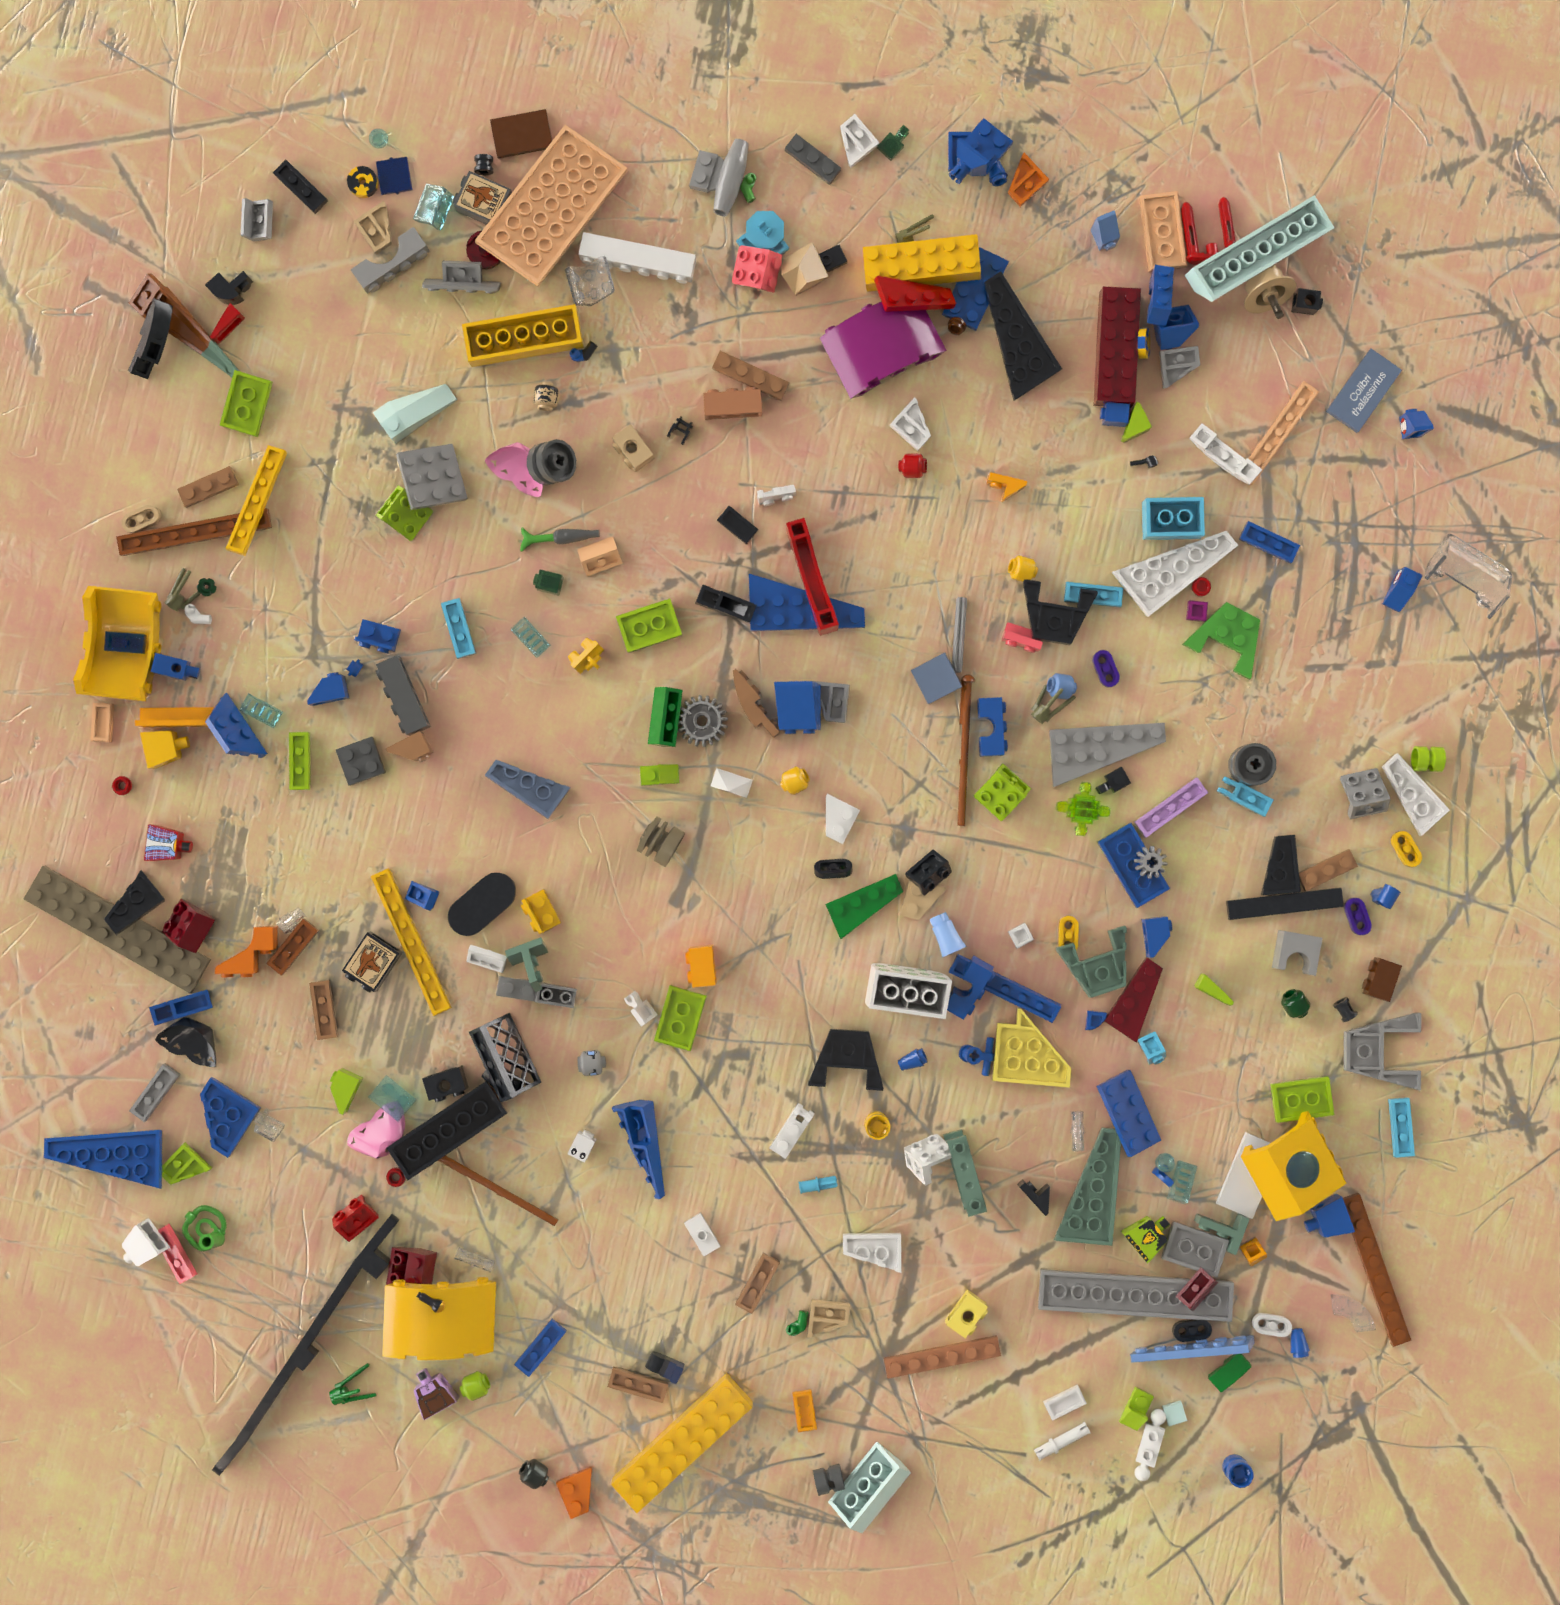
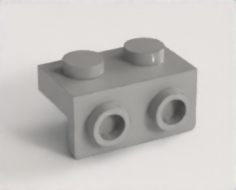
M243 198L241 236L253 242L271 239L273 201L269 199L251 201Z

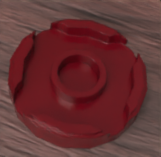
M477 231L467 241V257L471 262H481L482 269L494 268L501 261L475 243V239L482 232Z

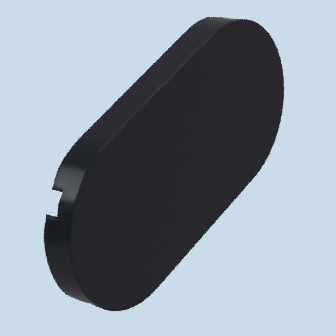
M502 873L486 875L452 904L448 912L450 927L456 933L463 936L479 933L514 902L516 895L514 881L508 875Z

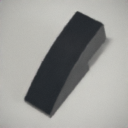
M706 585L701 586L695 602L697 605L750 623L757 606L754 603Z

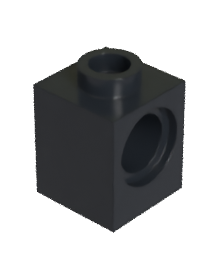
M1298 288L1293 295L1291 312L1314 315L1322 308L1323 298H1321V291ZM1304 299H1309L1312 305H1307Z

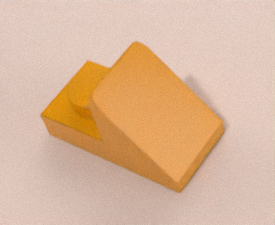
M990 472L987 484H991L990 487L996 489L1005 488L1002 497L1003 502L1023 490L1027 485V481Z

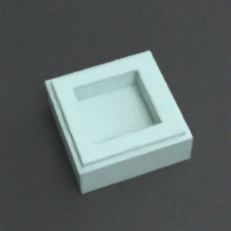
M1181 1401L1162 1406L1166 1414L1168 1426L1187 1421Z

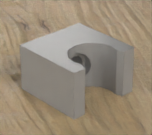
M1278 930L1272 968L1285 970L1288 957L1297 952L1304 960L1302 972L1316 976L1322 938Z

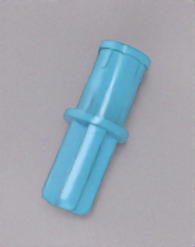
M836 1176L819 1179L815 1177L816 1179L799 1181L801 1194L812 1191L820 1192V1190L836 1188L838 1186Z

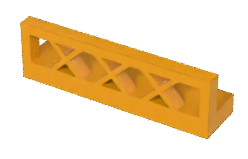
M214 707L140 708V720H135V726L208 727L205 721L212 713Z

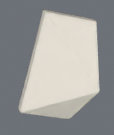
M716 768L711 786L747 798L753 780Z

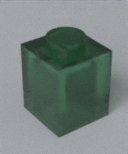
M540 569L539 574L536 573L534 576L533 585H535L537 591L559 596L564 577L560 574Z

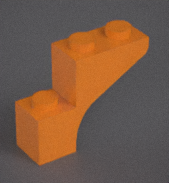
M278 926L253 927V938L250 945L244 951L215 967V974H221V977L227 978L233 977V974H240V977H252V974L259 973V950L260 954H272V950L278 949Z

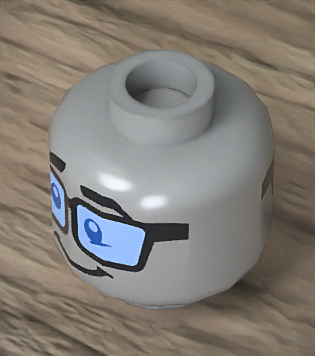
M598 1050L583 1051L577 1059L578 1070L584 1076L600 1075L602 1068H606V1058L601 1056Z

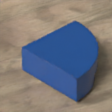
M1087 1010L1085 1030H1093L1099 1027L1105 1021L1107 1013Z
M1158 1167L1153 1169L1152 1173L1169 1188L1173 1185L1174 1181Z

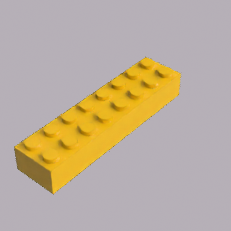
M726 1373L613 1476L612 1487L638 1513L751 1410L753 1401Z

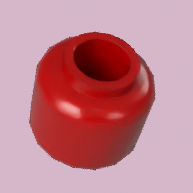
M919 453L905 454L902 460H899V472H902L905 478H921L927 472V459Z

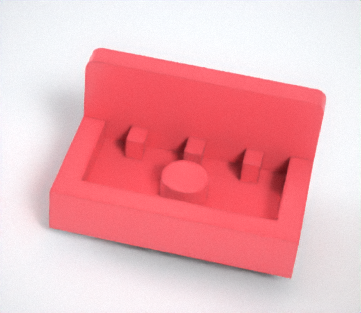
M1009 622L1006 624L1001 640L1006 642L1005 644L1008 646H1020L1030 653L1041 650L1043 644L1040 640L1032 639L1031 629Z

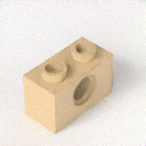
M631 424L612 437L614 441L613 447L618 454L622 452L626 457L624 462L629 469L634 468L637 472L655 459L653 453ZM630 445H635L637 450L634 453H629L627 448Z

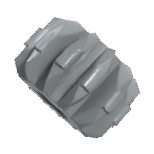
M1150 846L1148 851L1146 847H1143V853H1136L1140 859H1134V862L1140 865L1136 866L1135 869H1142L1140 875L1144 876L1147 873L1148 879H1151L1152 875L1158 878V871L1165 872V869L1161 866L1168 865L1167 862H1162V859L1167 856L1166 854L1160 855L1162 851L1160 848L1155 851V847ZM1147 860H1154V865L1150 866V864H1147Z

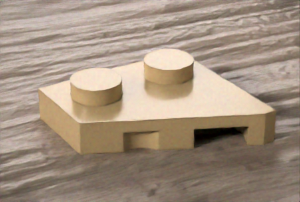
M909 880L900 915L919 920L946 888L935 886L932 891L924 896L919 887Z
M812 1299L807 1337L811 1338L819 1332H828L836 1327L840 1328L848 1325L850 1303Z

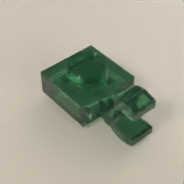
M903 125L895 136L890 132L877 146V149L892 161L904 148V144L901 142L908 136L909 129Z

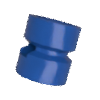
M1232 1454L1223 1461V1472L1235 1487L1245 1488L1251 1484L1254 1478L1253 1470L1242 1456Z

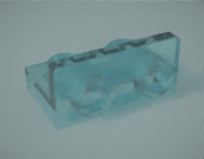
M426 183L413 219L416 222L429 224L441 230L454 195L442 186Z

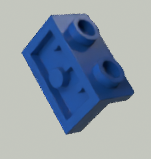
M362 619L358 637L355 636L354 640L359 642L361 647L370 649V646L378 647L377 651L388 654L389 651L395 652L401 630Z

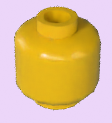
M1020 555L1011 559L1008 565V573H1010L1011 578L1021 582L1024 579L1031 580L1035 578L1038 572L1034 559Z
M795 766L782 774L780 784L785 792L788 791L790 794L795 795L808 787L810 778L804 768L801 769Z

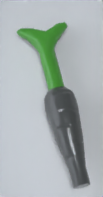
M522 527L521 533L524 539L521 543L520 551L523 552L533 543L554 541L557 544H568L600 537V531L558 529L553 534L531 535Z

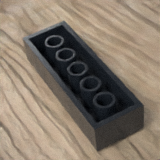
M485 1081L386 1149L408 1181L508 1112L488 1082Z

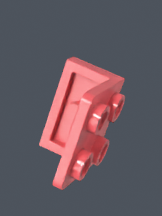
M741 245L738 249L732 282L737 285L758 288L774 293L782 263V254L767 249Z

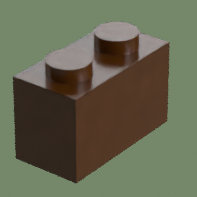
M1374 957V960H1371L1368 966V971H1370L1368 978L1362 984L1363 994L1390 1002L1402 965Z

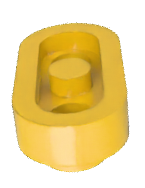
M1405 831L1394 833L1391 837V844L1401 862L1407 867L1418 866L1422 861V854L1411 835ZM1400 837L1403 839L1402 844L1398 843ZM1409 854L1413 857L1411 861L1407 858Z
M1064 916L1060 919L1058 925V947L1064 945L1066 941H1070V943H1074L1077 950L1079 923L1073 916ZM1066 922L1071 923V927L1069 929L1065 928Z

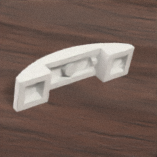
M1201 424L1189 438L1218 466L1248 485L1262 471L1248 458L1245 460L1219 440L1217 434L1204 424Z

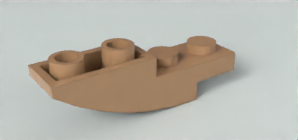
M733 670L736 693L749 721L755 729L762 724L770 735L775 738L780 733L777 730L779 729L778 724L774 719L769 720L765 714L768 712L761 704L756 705L761 700L759 696L761 692L755 685L750 686L747 682L749 678L742 670Z

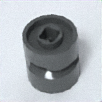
M840 1464L829 1466L828 1470L824 1468L813 1470L818 1496L829 1494L830 1490L834 1492L845 1490Z

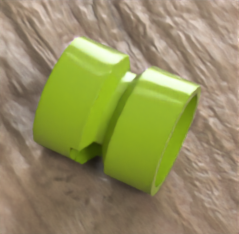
M1426 746L1413 747L1411 766L1414 771H1426L1429 769L1431 772H1442L1444 770L1446 753L1443 747H1431L1430 750Z

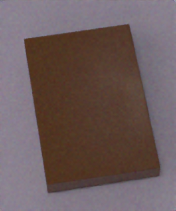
M546 109L490 119L498 159L546 150L552 142Z

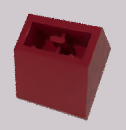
M180 899L178 904L175 905L169 920L165 922L162 932L176 946L197 953L215 919L207 912L184 899Z
M392 1247L386 1285L393 1283L394 1280H405V1283L432 1284L437 1252L422 1248Z

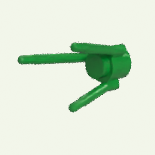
M368 1363L340 1383L335 1384V1389L330 1390V1399L334 1405L376 1397V1393L350 1397L359 1393L360 1389L349 1391L346 1386L343 1387V1385L368 1368Z

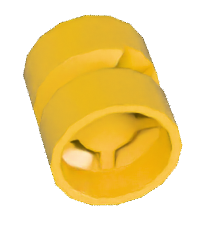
M874 1111L866 1116L864 1126L870 1138L881 1140L888 1136L890 1123L885 1114Z

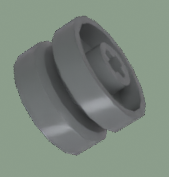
M555 439L536 444L529 450L527 455L528 472L533 480L542 485L567 481L574 475L577 460L571 446L563 440Z
M1251 743L1238 747L1231 754L1228 761V769L1231 777L1236 782H1241L1246 786L1261 785L1273 777L1276 771V758L1267 746L1260 743Z

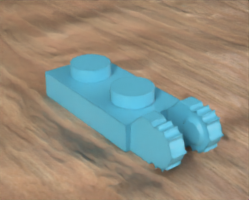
M1227 777L1222 779L1225 784L1233 786L1235 789L1231 793L1224 788L1218 787L1217 792L1263 817L1266 816L1274 799L1241 782H1236Z

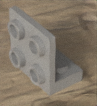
M1377 768L1340 777L1350 802L1347 813L1350 820L1388 811L1390 796Z

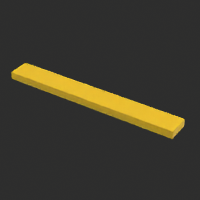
M388 868L372 875V881L433 1016L452 1008L390 869Z

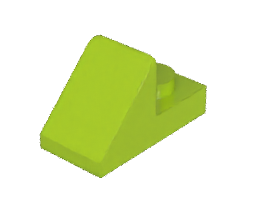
M678 764L640 766L641 786L680 783Z
M1135 1386L1119 1422L1137 1431L1148 1420L1146 1413L1154 1396Z

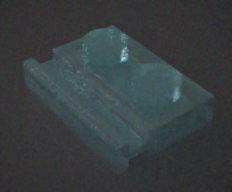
M387 1075L368 1096V1098L398 1122L416 1101L413 1096Z

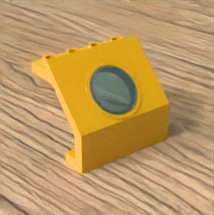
M1309 1111L1302 1112L1297 1125L1269 1145L1254 1149L1252 1145L1245 1146L1241 1155L1275 1221L1304 1214L1347 1184L1343 1177L1342 1168L1335 1162L1332 1150L1328 1149L1325 1137L1319 1132L1317 1122L1314 1117H1311Z

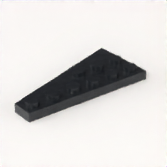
M1000 271L985 281L984 286L1012 398L1015 401L1062 370V368Z

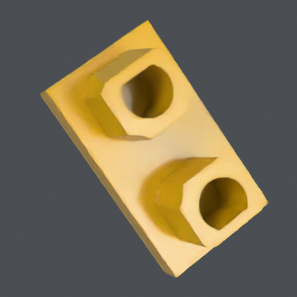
M586 638L581 643L585 650L580 655L576 651L568 655L571 661L570 665L579 674L585 669L589 671L593 666L598 670L600 666L597 662L601 659L599 655L604 651L595 640L592 641Z

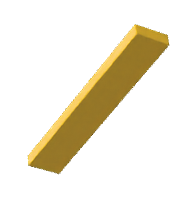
M270 445L267 446L227 543V551L246 556L286 458V450Z

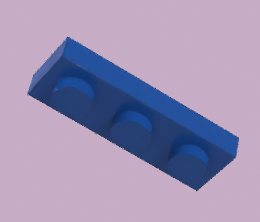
M1250 521L1246 522L1239 537V540L1290 564L1293 562L1300 547L1299 544Z
M552 1318L514 1365L530 1377L567 1330Z

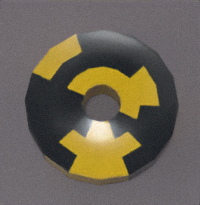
M358 166L348 174L347 185L356 197L369 198L377 191L378 178L369 167ZM361 180H366L364 184H360Z

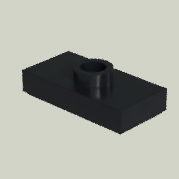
M840 244L819 253V257L827 272L847 264V259Z

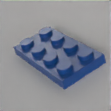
M980 247L981 279L957 282L952 292L956 305L954 309H944L942 313L943 316L949 319L952 317L963 319L966 326L975 331L989 305L984 282L1000 271L1003 274L1009 263L1008 260Z
M1128 823L1097 842L1135 908H1139L1170 889L1160 871H1158V878L1152 875V878L1148 879L1147 873L1144 876L1140 875L1142 869H1135L1136 866L1140 865L1134 862V859H1140L1136 853H1143L1142 848L1145 845L1132 823ZM1147 860V864H1150V866L1154 865V860Z
M1126 1070L1097 1085V1089L1127 1157H1132L1161 1141L1131 1070Z

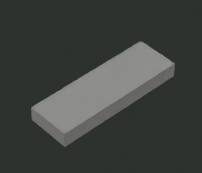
M164 1063L129 1112L143 1122H146L181 1074Z

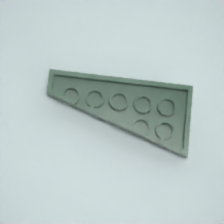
M1101 1128L1056 1232L1055 1241L1112 1246L1121 1141L1115 1128Z

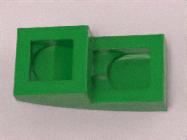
M1233 1354L1224 1360L1222 1366L1208 1375V1379L1220 1392H1223L1241 1378L1252 1365L1242 1354Z

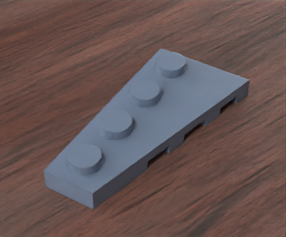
M495 760L485 774V777L547 819L550 818L570 790V787L542 778L499 760Z

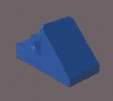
M411 881L405 899L431 911L434 908L439 891Z

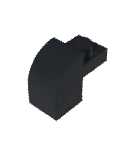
M242 271L229 283L218 272L205 286L222 303L236 305L244 301L239 294L246 292L251 287L253 281Z

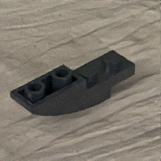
M153 299L140 330L141 340L128 369L131 374L148 379L154 364L158 365L170 328L173 307L171 304Z

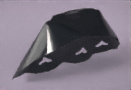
M183 1017L164 1029L155 1038L159 1045L175 1055H186L193 1063L198 1065L216 1067L213 1029L204 1023L189 1017ZM167 1037L168 1042H165V1040H162L161 1038ZM178 1043V1046L180 1047V1049H178L177 1047H173V1046ZM200 1053L201 1059L198 1056H194V1054Z

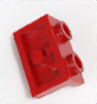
M360 1195L352 1199L343 1210L336 1212L332 1218L333 1228L350 1242L376 1221L379 1216L365 1202V1197Z

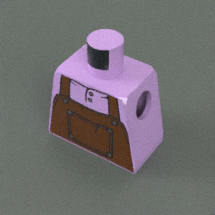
M427 1368L416 1374L420 1384L415 1387L414 1395L423 1420L451 1406L459 1399V1395L441 1373L431 1377Z

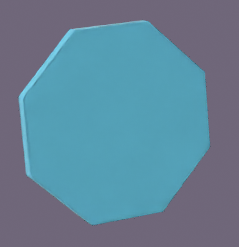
M757 211L746 221V239L755 248L774 249L784 239V221L774 211Z

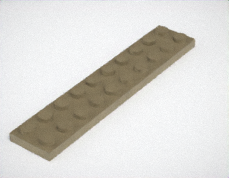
M47 866L41 867L24 897V900L188 993L194 991L211 959L199 952L193 953L176 946L162 931L140 919L116 936L104 921V918L113 908L114 904Z

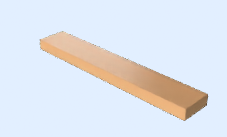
M1305 381L1301 383L1248 457L1249 460L1262 469L1260 474L1319 393L1318 390ZM1260 474L1253 480V482L1251 483V485H1253V484L1255 483V481L1258 479V477L1260 476Z

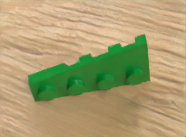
M894 874L825 904L840 939L900 895L903 889L897 875Z

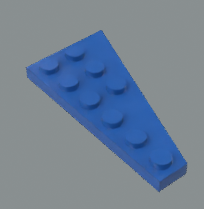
M749 574V599L751 603L757 605L750 621V631L817 629L805 590ZM829 598L839 624L838 629L865 628V610L863 607Z

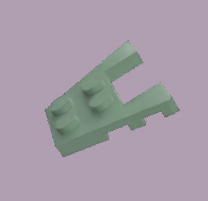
M1126 926L1108 930L1113 947L1112 951L1079 961L1074 943L1056 947V951L1089 998L1126 986Z

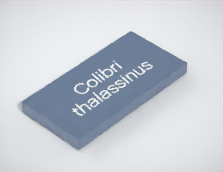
M1370 349L1326 412L1358 433L1402 370L1373 349Z

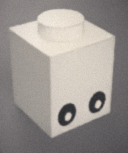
M587 1130L579 1131L568 1155L585 1163L597 1140L594 1138V1134Z

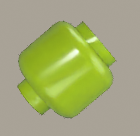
M479 1371L467 1375L463 1378L462 1386H460L461 1394L471 1401L486 1396L490 1388V1381L485 1373L482 1374Z

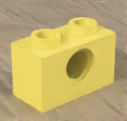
M967 1289L945 1319L946 1325L966 1339L968 1335L971 1336L974 1333L978 1320H982L988 1312L986 1302ZM966 1311L973 1312L972 1317L969 1319L963 1318V1314Z

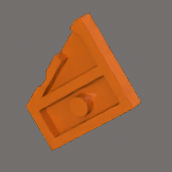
M1025 152L1022 154L1008 194L1020 207L1049 181V178Z
M592 1467L556 1482L570 1519L589 1512Z

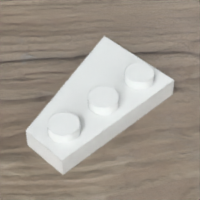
M901 1233L843 1234L844 1255L902 1273Z

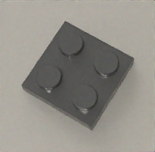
M373 737L336 749L348 786L386 773Z

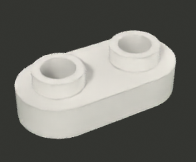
M1258 1313L1252 1319L1253 1328L1260 1334L1286 1337L1292 1331L1291 1322L1284 1316ZM1260 1320H1264L1263 1325H1259ZM1283 1323V1327L1279 1329L1278 1324Z

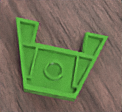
M1226 602L1182 645L1200 653L1208 637L1241 654L1233 672L1250 680L1260 619Z

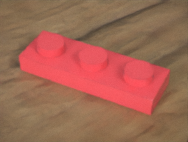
M170 1223L158 1230L170 1246L162 1254L179 1284L197 1275Z

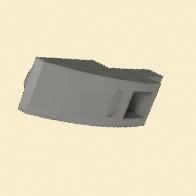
M499 976L496 996L574 1008L577 989L541 982L543 990L535 992L529 980Z

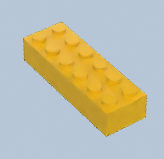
M978 234L863 247L867 292L878 291L874 282L876 276L928 285L981 279Z
M575 304L462 324L467 358L471 367L563 352L573 348H584L578 310Z

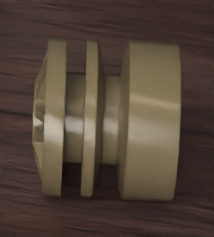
M656 817L643 832L637 851L642 853L647 846L648 850L645 856H650L653 851L657 852L654 861L666 867L681 843L685 832L676 827H673L669 833L666 832L668 822L665 821L661 828H659L658 825L661 818Z

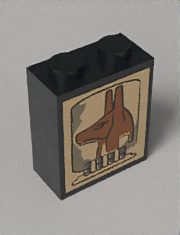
M370 931L366 933L342 971L346 973L345 977L350 981L355 982L356 980L361 983V988L367 992H376L403 952Z

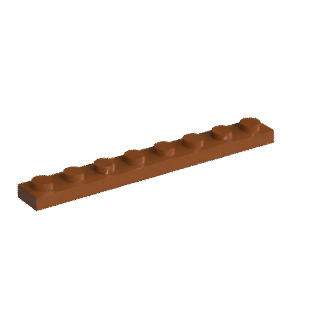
M264 509L256 531L272 528L269 509ZM240 513L116 536L119 555L127 556L231 536Z
M1355 1193L1344 1197L1343 1200L1355 1230L1352 1235L1390 1344L1395 1347L1412 1341L1361 1195Z

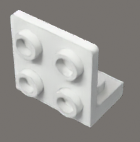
M938 1134L931 1135L904 1147L906 1166L925 1186L932 1183L931 1166L952 1158L948 1144Z

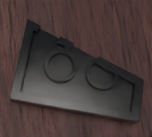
M1295 835L1274 836L1261 895L1301 892Z

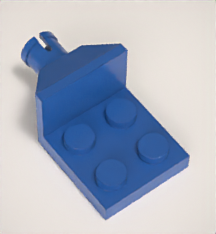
M983 118L965 140L961 138L957 140V165L949 172L950 178L953 181L957 178L955 182L960 184L968 174L971 177L986 176L1011 147L1013 141Z

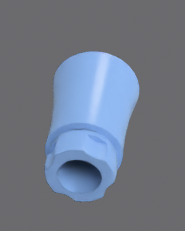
M946 912L930 919L942 957L967 947L956 931L952 920H949Z

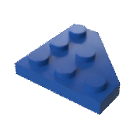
M211 1077L200 1093L201 1102H203L205 1110L204 1116L207 1129L209 1128L211 1147L229 1158L261 1107Z

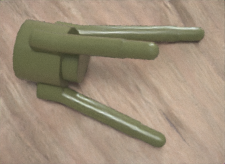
M932 214L896 233L897 243L914 241L913 235L929 229L930 225L912 230L934 218V215Z
M185 568L181 569L165 601L168 607L177 612L180 608L184 610L186 605L201 594L197 591L185 602L183 601L185 597L179 593L191 574V571L188 570L183 577Z
M1044 685L1035 705L1031 708L1033 711L1031 716L1041 724L1045 721L1048 722L1051 717L1071 703L1076 696L1073 695L1050 713V706L1063 692V689L1060 688L1046 706L1040 705L1047 690V685Z

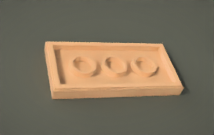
M1178 191L1140 196L1139 203L1148 272H1153L1155 264L1174 267V269L1186 268L1187 260L1185 258L1186 251Z

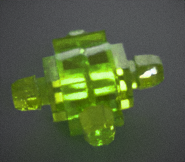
M1081 782L1079 786L1080 794H1074L1073 798H1068V801L1056 803V811L1066 813V817L1071 818V823H1077V826H1075L1076 836H1085L1088 828L1086 824L1091 825L1093 820H1099V817L1110 816L1111 811L1108 806L1100 805V801L1095 800L1094 795H1089V792H1091L1090 783Z

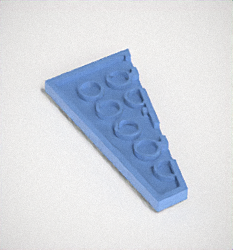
M1254 1335L1236 1336L1234 1338L1219 1337L1212 1341H1207V1339L1196 1340V1343L1176 1344L1168 1347L1164 1345L1155 1346L1153 1349L1139 1347L1135 1348V1351L1130 1354L1131 1363L1249 1353L1255 1340Z

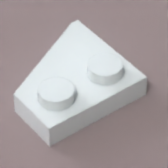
M856 114L840 126L850 168L879 146L878 140Z
M914 397L892 421L890 427L918 451L929 440L931 434L925 424L918 401Z
M827 794L826 836L843 844L860 810Z

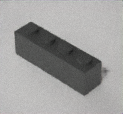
M396 655L376 664L378 668L376 674L379 680H383L385 684L383 688L387 698L392 700L393 705H391V709L394 715H398L401 721L398 724L402 733L411 736L419 731L430 728V723L401 657Z

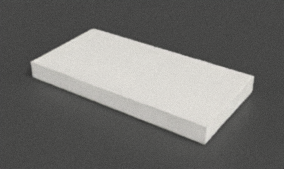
M1247 1132L1244 1133L1216 1204L1253 1219L1262 1195L1245 1166L1241 1155L1245 1146L1252 1145L1254 1149L1269 1145L1270 1142Z

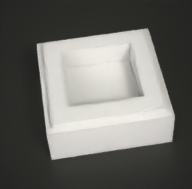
M1026 923L1008 931L1016 949L1034 940Z

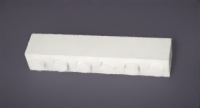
M585 232L582 235L578 254L580 260L588 265L597 263L608 269L617 267L624 272H631L632 270L637 271L643 276L657 275L659 279L663 280L672 278L683 284L687 282L692 283L696 264L695 254Z

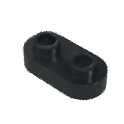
M847 859L820 860L814 865V874L821 879L845 878L850 876L853 871L852 862Z
M1183 1320L1173 1325L1172 1333L1180 1342L1204 1340L1210 1337L1212 1327L1207 1320ZM1200 1325L1204 1326L1202 1331H1198ZM1180 1328H1185L1183 1333H1179Z

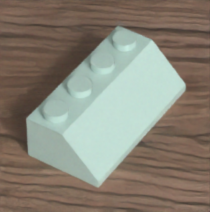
M876 1442L844 1481L845 1490L837 1491L828 1503L850 1529L863 1533L911 1472L896 1456L879 1442Z

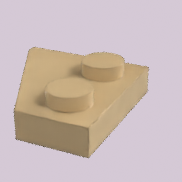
M384 201L354 220V223L376 255L392 244L387 205Z

